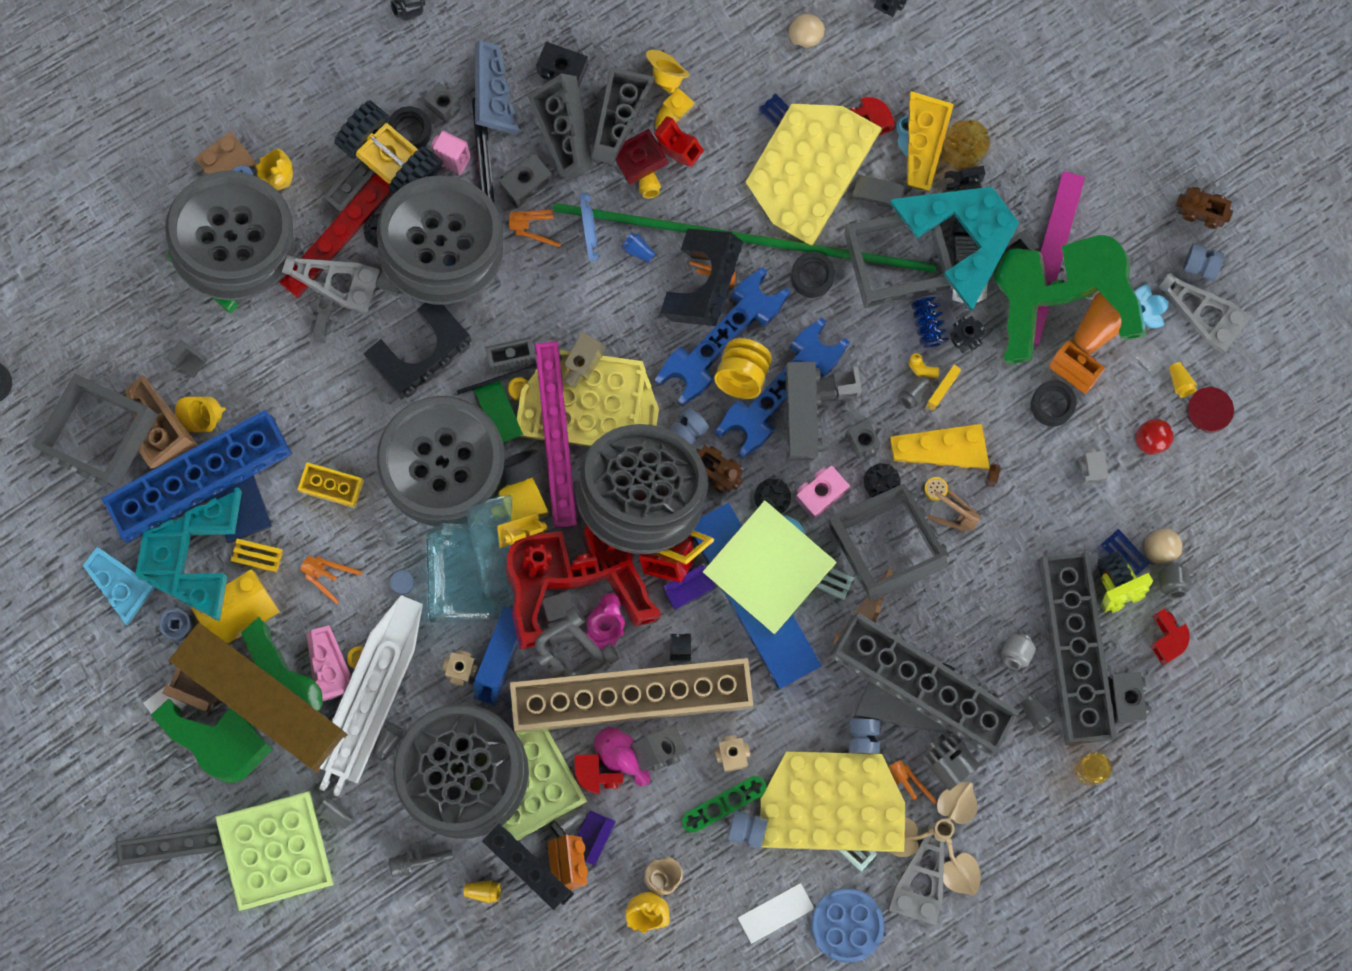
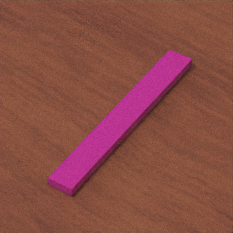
M1065 171L1061 175L1040 250L1044 258L1048 286L1051 285V282L1057 281L1063 259L1062 245L1067 244L1085 180L1083 176ZM1049 306L1038 307L1034 346L1038 347Z
M558 341L535 344L553 524L554 528L578 526Z

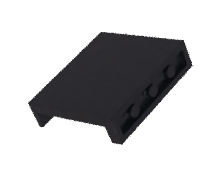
M500 823L483 839L482 842L554 911L558 912L574 895Z

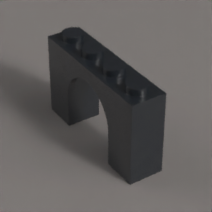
M687 229L681 250L692 259L710 260L712 265L711 273L707 282L693 293L666 292L660 313L672 322L716 326L721 315L725 297L728 294V288L735 272L739 254L742 250L743 241L732 232Z
M424 303L417 309L420 318L437 337L436 348L433 354L425 361L407 363L400 360L382 339L363 353L370 365L401 400L405 396L407 398L412 396L417 391V386L422 382L427 383L435 376L434 372L440 367H447L452 362V357L458 352L460 354L465 352L470 347L472 340L469 333L443 304Z

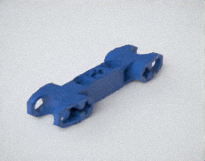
M764 267L745 278L736 287L730 297L738 304L690 354L684 348L679 347L667 359L665 365L654 379L658 386L671 378H680L685 382L687 387L678 399V404L681 407H684L690 401L700 396L714 381L715 376L708 369L723 355L727 343L730 340L739 338L755 320L763 327H766L778 315L781 307L790 296L791 291L787 288L782 289L774 296H767L761 292L759 286L768 272ZM735 317H741L744 319L745 322L743 324L737 325L732 321V319ZM719 334H720L721 336H723V335L726 334V335H727V340H726L725 338H722V339L718 342ZM704 349H710L713 355L711 357H704L701 352Z
M821 317L811 326L804 329L791 343L789 348L797 354L791 362H816V368H820V375L825 378L837 365L842 354L849 346L850 341L844 338L832 347L821 344L818 335L827 322ZM786 367L750 406L740 398L727 411L714 433L720 438L730 430L738 429L742 431L747 439L738 452V456L742 459L761 447L775 431V428L767 421L788 400L786 398V390L784 389L778 393V397L775 396L778 387L786 385ZM769 400L772 402L773 407L765 409L761 406V402Z

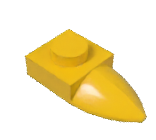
M677 88L663 102V106L656 116L655 129L658 128L666 116L673 118L677 123L694 106L695 102Z

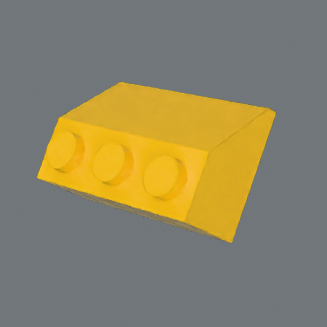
M252 569L226 584L220 621L190 607L199 623L227 644H231L242 637L241 632L258 617L266 622L280 613L260 578Z

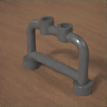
M576 606L567 610V617L543 631L535 641L538 661L542 666L548 662L550 663L547 667L554 678L559 675L563 677L586 675L607 661L613 664L620 659L617 651L610 643L600 650L579 628L581 624L585 623V620ZM566 628L595 657L576 670H569L562 659H558L549 646H545L547 640Z

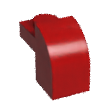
M861 98L859 108L852 107L849 109L881 127L882 130L878 136L891 132L894 129L895 121L890 109L883 101L877 98Z
M666 116L654 132L662 151L680 164L692 168L704 152L696 137L682 132L671 117Z
M1165 608L1152 616L1164 637L1150 645L1162 666L1180 656L1188 647L1190 633L1186 623L1177 628L1175 625L1177 621L1170 611L1167 612Z
M599 754L574 755L576 778L581 787L587 792L600 795V785H604V789H619V785L624 784L623 773L599 774Z

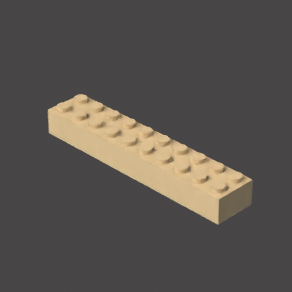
M748 658L510 683L515 733L753 708Z

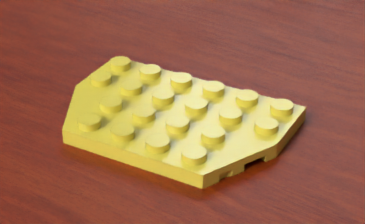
M791 104L747 178L746 184L773 225L812 246L820 236L882 128L843 106Z
M559 350L560 356L563 359L560 363L569 444L591 447L604 434L618 427L633 424L657 426L659 407L643 361L602 356L588 379L581 377L574 388L563 381L570 370L564 364L571 351ZM580 360L578 362V367H582L585 363V360ZM536 369L534 375L521 390L517 421L523 433L519 437L545 441L538 369Z
M785 753L761 798L760 817L768 819L761 848L905 852V801L882 754Z

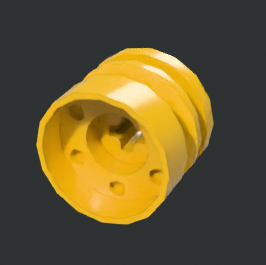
M745 338L730 340L724 349L722 361L717 368L715 383L719 389L735 398L753 399L758 397L772 362L771 353L766 347L754 340Z

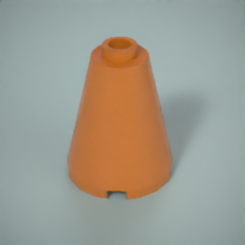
M1100 292L1094 296L1071 340L1073 344L1088 355H1091L1118 335L1121 327L1120 314Z

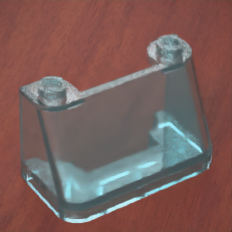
M442 523L429 530L426 539L428 616L431 623L493 621L499 619L501 604L497 601L496 597H491L489 554L499 542L496 525Z

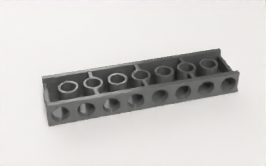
M1089 552L1042 557L1038 560L1065 746L1111 741L1113 738H1116V730Z
M860 613L851 615L829 654V657L990 756L999 752V747L1014 718L1019 714V711Z

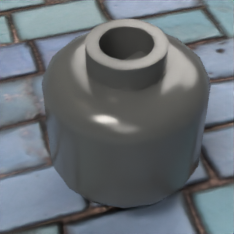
M1170 562L1159 571L1160 588L1163 594L1168 595L1172 599L1186 596L1187 592L1191 589V580L1187 567L1179 565L1178 562Z

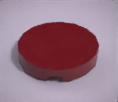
M1206 387L1201 388L1192 395L1186 411L1189 421L1195 428L1206 433H1215L1229 425L1233 419L1234 406L1233 401L1226 392L1219 388Z

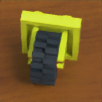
M1117 551L1098 559L1101 580L1107 590L1100 604L1104 613L1110 610L1112 613L1117 612L1125 607V603L1130 601L1136 603L1146 597L1145 594L1149 591L1153 582L1149 573L1137 578L1126 561L1124 562V558Z

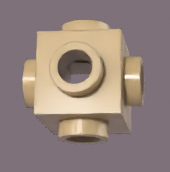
M458 650L457 654L451 652L450 658L446 657L443 671L446 672L445 676L447 679H450L449 683L463 686L464 683L471 684V680L476 678L479 666L476 665V660L471 658V653ZM463 663V670L457 671L455 669L456 664Z
M736 735L723 737V742H719V748L715 749L717 763H722L724 773L748 768L747 757H750L748 743H743V739H737ZM735 750L737 755L730 756L728 751Z

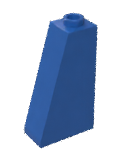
M503 607L474 682V699L494 706L497 705L518 646L512 618L513 607Z

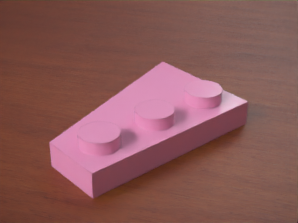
M330 625L310 630L306 633L312 680L319 685L323 701L343 696L352 676Z

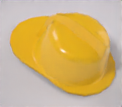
M648 50L646 52V58L653 65L652 76L655 77L654 82L668 93H673L681 85L683 79L690 76L689 72L667 53L658 50Z
M211 396L184 397L176 403L175 415L189 432H211L221 421L222 413L226 410V407L220 406L218 401Z

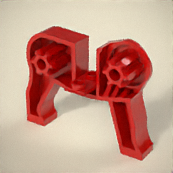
M588 526L584 528L582 533L587 554L577 556L576 561H573L572 565H570L562 531L534 534L532 536L526 535V538L515 541L510 547L506 558L505 572L514 595L512 618L520 650L535 647L537 637L543 632L538 625L537 615L546 589L580 588L608 580L634 627L657 623L661 617L660 610L651 602L647 595L645 584L632 563L633 553L625 552L606 544Z

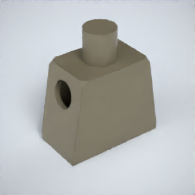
M581 332L564 364L570 370L563 381L575 388L581 377L588 379L607 349L603 343ZM580 360H585L584 365L582 367H578V362Z

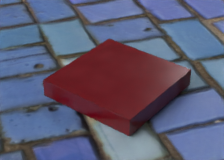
M650 129L625 141L615 160L629 185L669 164Z

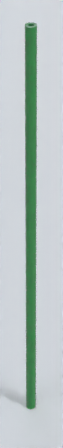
M554 203L553 212L582 216L581 207ZM592 209L595 219L686 233L687 229L732 232L744 243L807 253L817 252L825 256L851 260L849 250L814 244L811 246L802 242ZM861 252L864 262L931 273L936 271V264Z

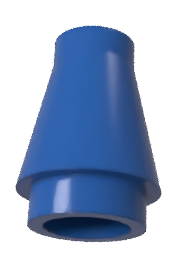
M633 232L630 233L621 246L625 249L624 252L647 263L656 254L639 234L636 235Z

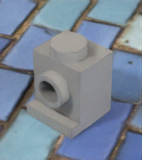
M1095 448L1084 450L1082 460L1079 461L1080 472L1085 476L1081 480V486L1105 483L1109 476L1104 451L1097 452Z

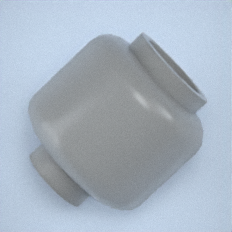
M1026 634L1011 635L1007 638L1001 651L1003 662L1014 670L1026 668L1035 654L1036 647L1032 639Z

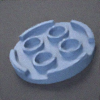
M586 192L580 193V203L589 261L594 262L599 260V254L594 252V248H597V237L592 206H587V202H590L591 198L590 194Z
M839 889L826 895L817 904L811 919V931L815 943L825 955L840 962H857L872 954L880 944L884 933V920L880 908L867 894L855 889Z

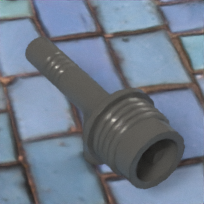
M414 842L410 844L413 855L412 859H409L408 853L405 852L403 855L390 858L389 866L392 878L404 875L412 876L411 868L453 859L452 850L423 856L420 842Z

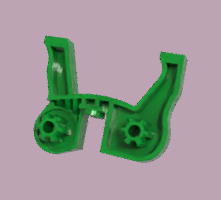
M1096 235L1062 245L1068 282L1057 280L1051 282L1050 286H1048L1044 258L1039 251L1016 248L1005 252L1001 256L994 270V279L1010 302L1007 326L1009 342L1004 354L1006 363L1013 365L1032 361L1038 307L1070 303L1090 296L1097 291L1120 314L1121 327L1119 335L1123 341L1147 336L1141 302L1130 283L1129 258L1117 240L1106 235Z
M258 617L241 632L255 665L319 712L323 702V695L319 685L309 677L289 671L281 652L272 641L270 627ZM167 699L151 714L154 720L175 743L190 750L196 757L200 767L220 782L235 783L243 780L273 750L250 722L231 708L222 716L216 727L184 719L181 715V709L170 699Z

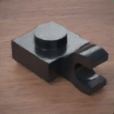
M984 165L963 168L957 172L947 171L944 174V178H952L954 183L947 184L946 189L954 190L959 183L961 185L971 182H982L986 174Z

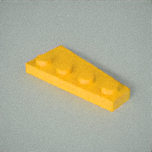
M912 91L909 93L907 186L929 192L954 104Z
M982 424L890 437L893 461L918 464L929 463L939 466H959V468H980V470L990 469Z

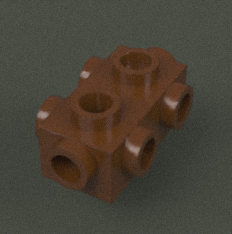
M1188 187L1184 194L1180 193L1176 206L1180 207L1178 214L1183 215L1182 218L1184 220L1195 222L1197 219L1205 222L1204 225L1211 229L1222 227L1225 222L1229 223L1233 210L1230 209L1232 201L1219 194L1211 195L1205 193L1203 189L1198 187Z
M704 445L701 450L697 448L696 451L702 462L709 461L712 464L710 468L705 467L708 479L713 482L712 487L721 493H724V491L730 493L732 489L737 491L744 481L741 478L743 470L740 468L742 466L733 459L728 461L722 457V452L713 446L709 448Z

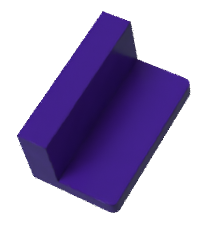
M705 564L688 572L681 583L672 581L663 586V591L674 611L716 589L713 581L703 573L706 569Z
M589 811L578 836L582 837L585 845V862L596 866L616 821L593 811Z

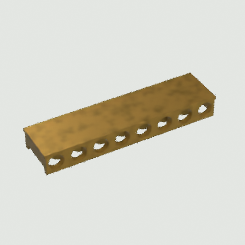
M200 623L195 626L168 660L317 774L320 771L321 765L342 738L348 736L340 727Z

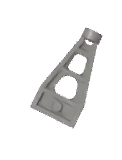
M287 255L282 273L291 275L344 308L367 314L380 270L354 262L298 259ZM294 264L298 266L296 271L292 270ZM313 267L327 270L328 274L325 283H319L310 279L308 276L309 270ZM347 273L352 276L349 292L341 293L332 287L331 278L334 274Z
M1170 272L1158 286L1165 292L1200 336L1222 354L1228 349L1251 318L1249 314L1234 303L1185 283ZM1172 284L1175 285L1173 290L1170 288ZM1185 293H1191L1201 300L1196 310H1191L1183 303L1182 297ZM1205 306H1212L1222 312L1221 319L1214 327H1209L1200 316V312Z
M930 822L927 831L934 829L936 823ZM932 835L922 840L917 852L912 857L894 889L888 911L936 925L943 899L945 842L937 841ZM926 850L934 851L937 855L933 870L922 868L919 864ZM918 873L927 874L932 880L931 893L928 896H922L910 890V884Z

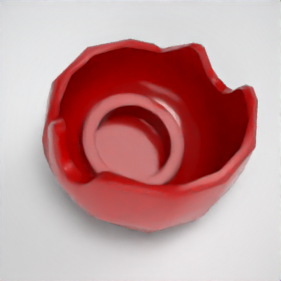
M1161 419L1148 420L1141 424L1136 431V443L1139 449L1148 455L1162 453L1169 449L1173 443V430L1166 421Z

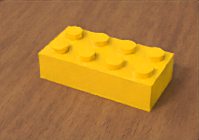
M306 462L297 490L303 494L355 508L364 480L360 477Z

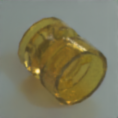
M1099 752L1090 753L1080 758L1075 766L1077 779L1087 786H1095L1106 781L1112 772L1110 760Z

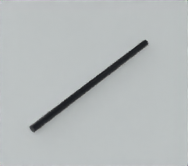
M537 364L459 389L457 394L459 395L537 369Z

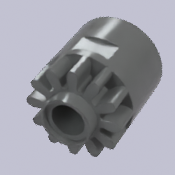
M954 733L948 738L941 734L926 747L929 753L923 757V760L949 791L981 766Z

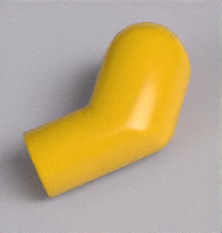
M913 353L908 361L909 367L916 376L938 379L939 367L926 366L922 360V355L919 353Z

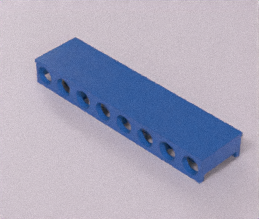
M265 409L101 499L120 533V538L128 544L141 537L143 532L151 528H157L162 523L176 518L215 495L292 455V452L273 416Z
M729 502L701 517L695 528V531L714 538V541L701 552L708 565L742 527ZM692 536L697 546L704 541ZM722 589L778 690L822 666L793 614L776 634H773Z

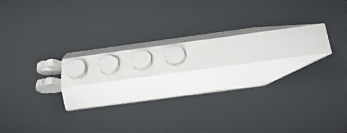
M401 595L371 631L332 721L346 732L348 736L342 738L321 765L320 769L325 770L326 773L321 782L320 790L325 791L328 788L332 774L340 777L333 793L337 797H339L346 779L358 784L415 651L423 604Z

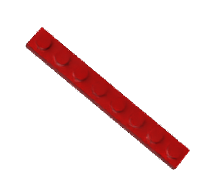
M376 173L301 259L332 261L365 224L366 220L372 216L392 193L388 190L389 183ZM296 264L292 269L294 271L298 269V266ZM311 268L308 273L309 278L315 280L324 269ZM288 274L279 282L283 288L297 299L309 287Z

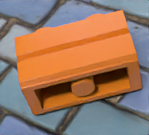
M1069 340L1058 350L1049 365V368L1055 371L1057 375L1063 377L1084 394H1087L1097 383L1106 368Z
M565 835L558 839L547 841L551 873L570 891L586 886L588 869L585 865V845L582 837Z

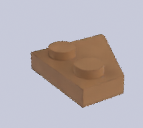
M231 131L194 158L206 174L233 171L238 166H247L255 169L257 164Z

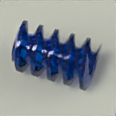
M936 297L918 299L911 304V308L916 310L913 313V317L917 319L915 326L919 327L917 334L922 336L919 339V343L924 345V348L936 347L949 341V338L941 337V335L947 332V329L939 328V326L945 324V321L937 319L943 315V312L935 311V309L941 306V303L933 302Z

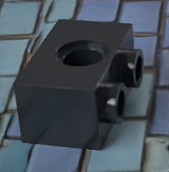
M545 42L536 64L537 74L549 81L561 73L576 76L578 87H580L589 65L588 56ZM560 64L567 66L564 70H559L556 67Z

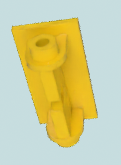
M538 513L497 525L499 546L503 548L512 545L515 541L526 538V535L543 534L547 530V525L545 522L539 521Z

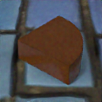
M990 464L985 483L987 486L995 487L998 482L1001 465Z

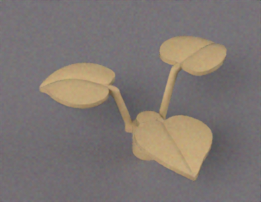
M962 782L950 791L946 789L937 800L938 813L948 817L947 819L939 820L934 829L917 835V825L914 821L905 817V852L889 853L897 857H910L919 848L917 840L934 835L937 841L947 843L951 861L944 864V885L957 893L976 895L981 881L979 865L975 858L968 853H961L955 859L951 840L955 830L951 820L957 824H966L973 820L977 813V800L973 791V785L971 782Z

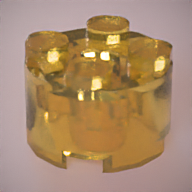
M971 119L969 121L955 122L949 127L942 145V156L952 168L959 171L963 168L980 166L990 148L988 130L980 122Z

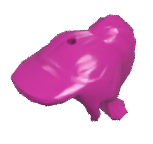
M614 592L602 595L598 606L594 608L587 619L586 635L600 650L609 643L614 647L619 636L624 635L625 620L619 609L621 602Z
M607 727L601 730L594 740V749L599 754L600 760L611 771L634 775L635 784L639 786L649 785L651 780L649 771L641 770L631 747V744L635 742L632 737L615 727Z

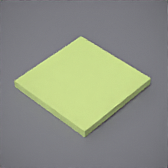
M764 501L706 567L703 573L773 634H776L837 562L769 503Z
M548 730L516 733L525 748L528 758L529 780L521 805L503 827L517 841L550 824L554 819L587 803L584 794ZM481 755L477 758V766L481 767L487 763L486 755ZM464 765L462 767H459L462 773L464 771ZM477 779L473 782L472 787L474 791H478L483 787L482 779Z
M310 791L215 817L239 911L334 885Z

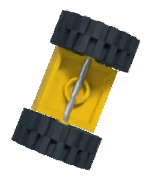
M371 100L366 101L358 110L356 109L353 112V115L341 127L342 129L338 131V136L334 140V144L350 158L356 159L358 157L389 183L388 190L393 194L412 181L436 176L443 165V161L426 146L418 150L387 123L389 115Z

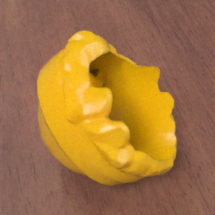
M279 148L272 150L264 157H261L260 163L255 165L256 177L266 181L277 191L286 189L291 185L293 178L292 161L283 150Z
M639 893L627 903L625 917L627 926L632 928L633 931L638 930L645 934L647 931L663 928L670 923L669 905L656 893Z

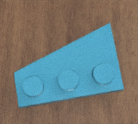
M96 547L83 565L127 626L155 589V587L140 580L135 575L136 573L98 547Z

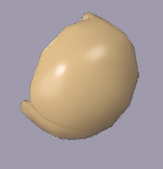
M802 14L796 17L789 26L788 36L794 45H800L807 49L820 43L824 37L825 27L818 17L812 14Z
M1171 529L1153 531L1144 541L1145 554L1155 564H1167L1176 561L1182 554L1183 543L1181 538Z
M671 857L653 860L644 872V882L648 889L658 895H668L674 892L683 879V870L679 862Z

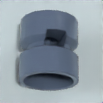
M1193 243L1187 254L1183 271L1194 275L1201 273V277L1215 281L1223 263L1224 253L1213 249L1208 252L1206 247Z
M687 407L679 415V421H674L667 429L680 435L693 445L696 442L695 437H701L707 431L709 425L697 412Z
M172 609L164 613L159 625L165 637L175 643L182 644L195 628L196 622L184 611Z
M850 719L849 733L853 735V738L849 740V753L880 754V741L877 739V736L880 734V720Z
M735 810L728 841L739 844L746 841L747 846L761 849L768 819L754 816L751 819L749 814Z

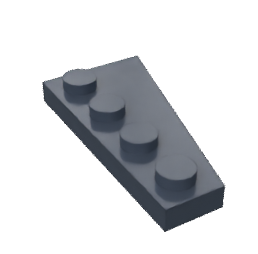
M479 40L475 44V124L515 135L519 132L518 124L514 122L513 115L515 111L513 105H510L508 97L510 90L503 76L505 69L500 48L498 45Z

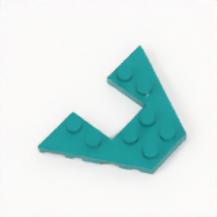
M993 187L892 199L890 201L891 206L916 239L952 215H955L980 248L944 273L945 278L969 310L973 311L1016 231L1019 221Z
M235 488L234 492L218 500L214 498L206 505H199L185 512V516L174 521L170 519L157 528H151L143 532L135 575L147 584L220 621L227 576L224 573L184 574L191 535L235 534L242 491L239 488Z

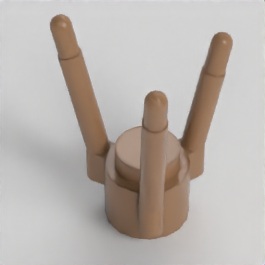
M950 489L947 493L963 508L941 493L935 492L938 498L960 513L957 518L960 524L927 515L928 520L956 528L963 533L966 529L972 532L981 518L976 513L977 511L969 507Z

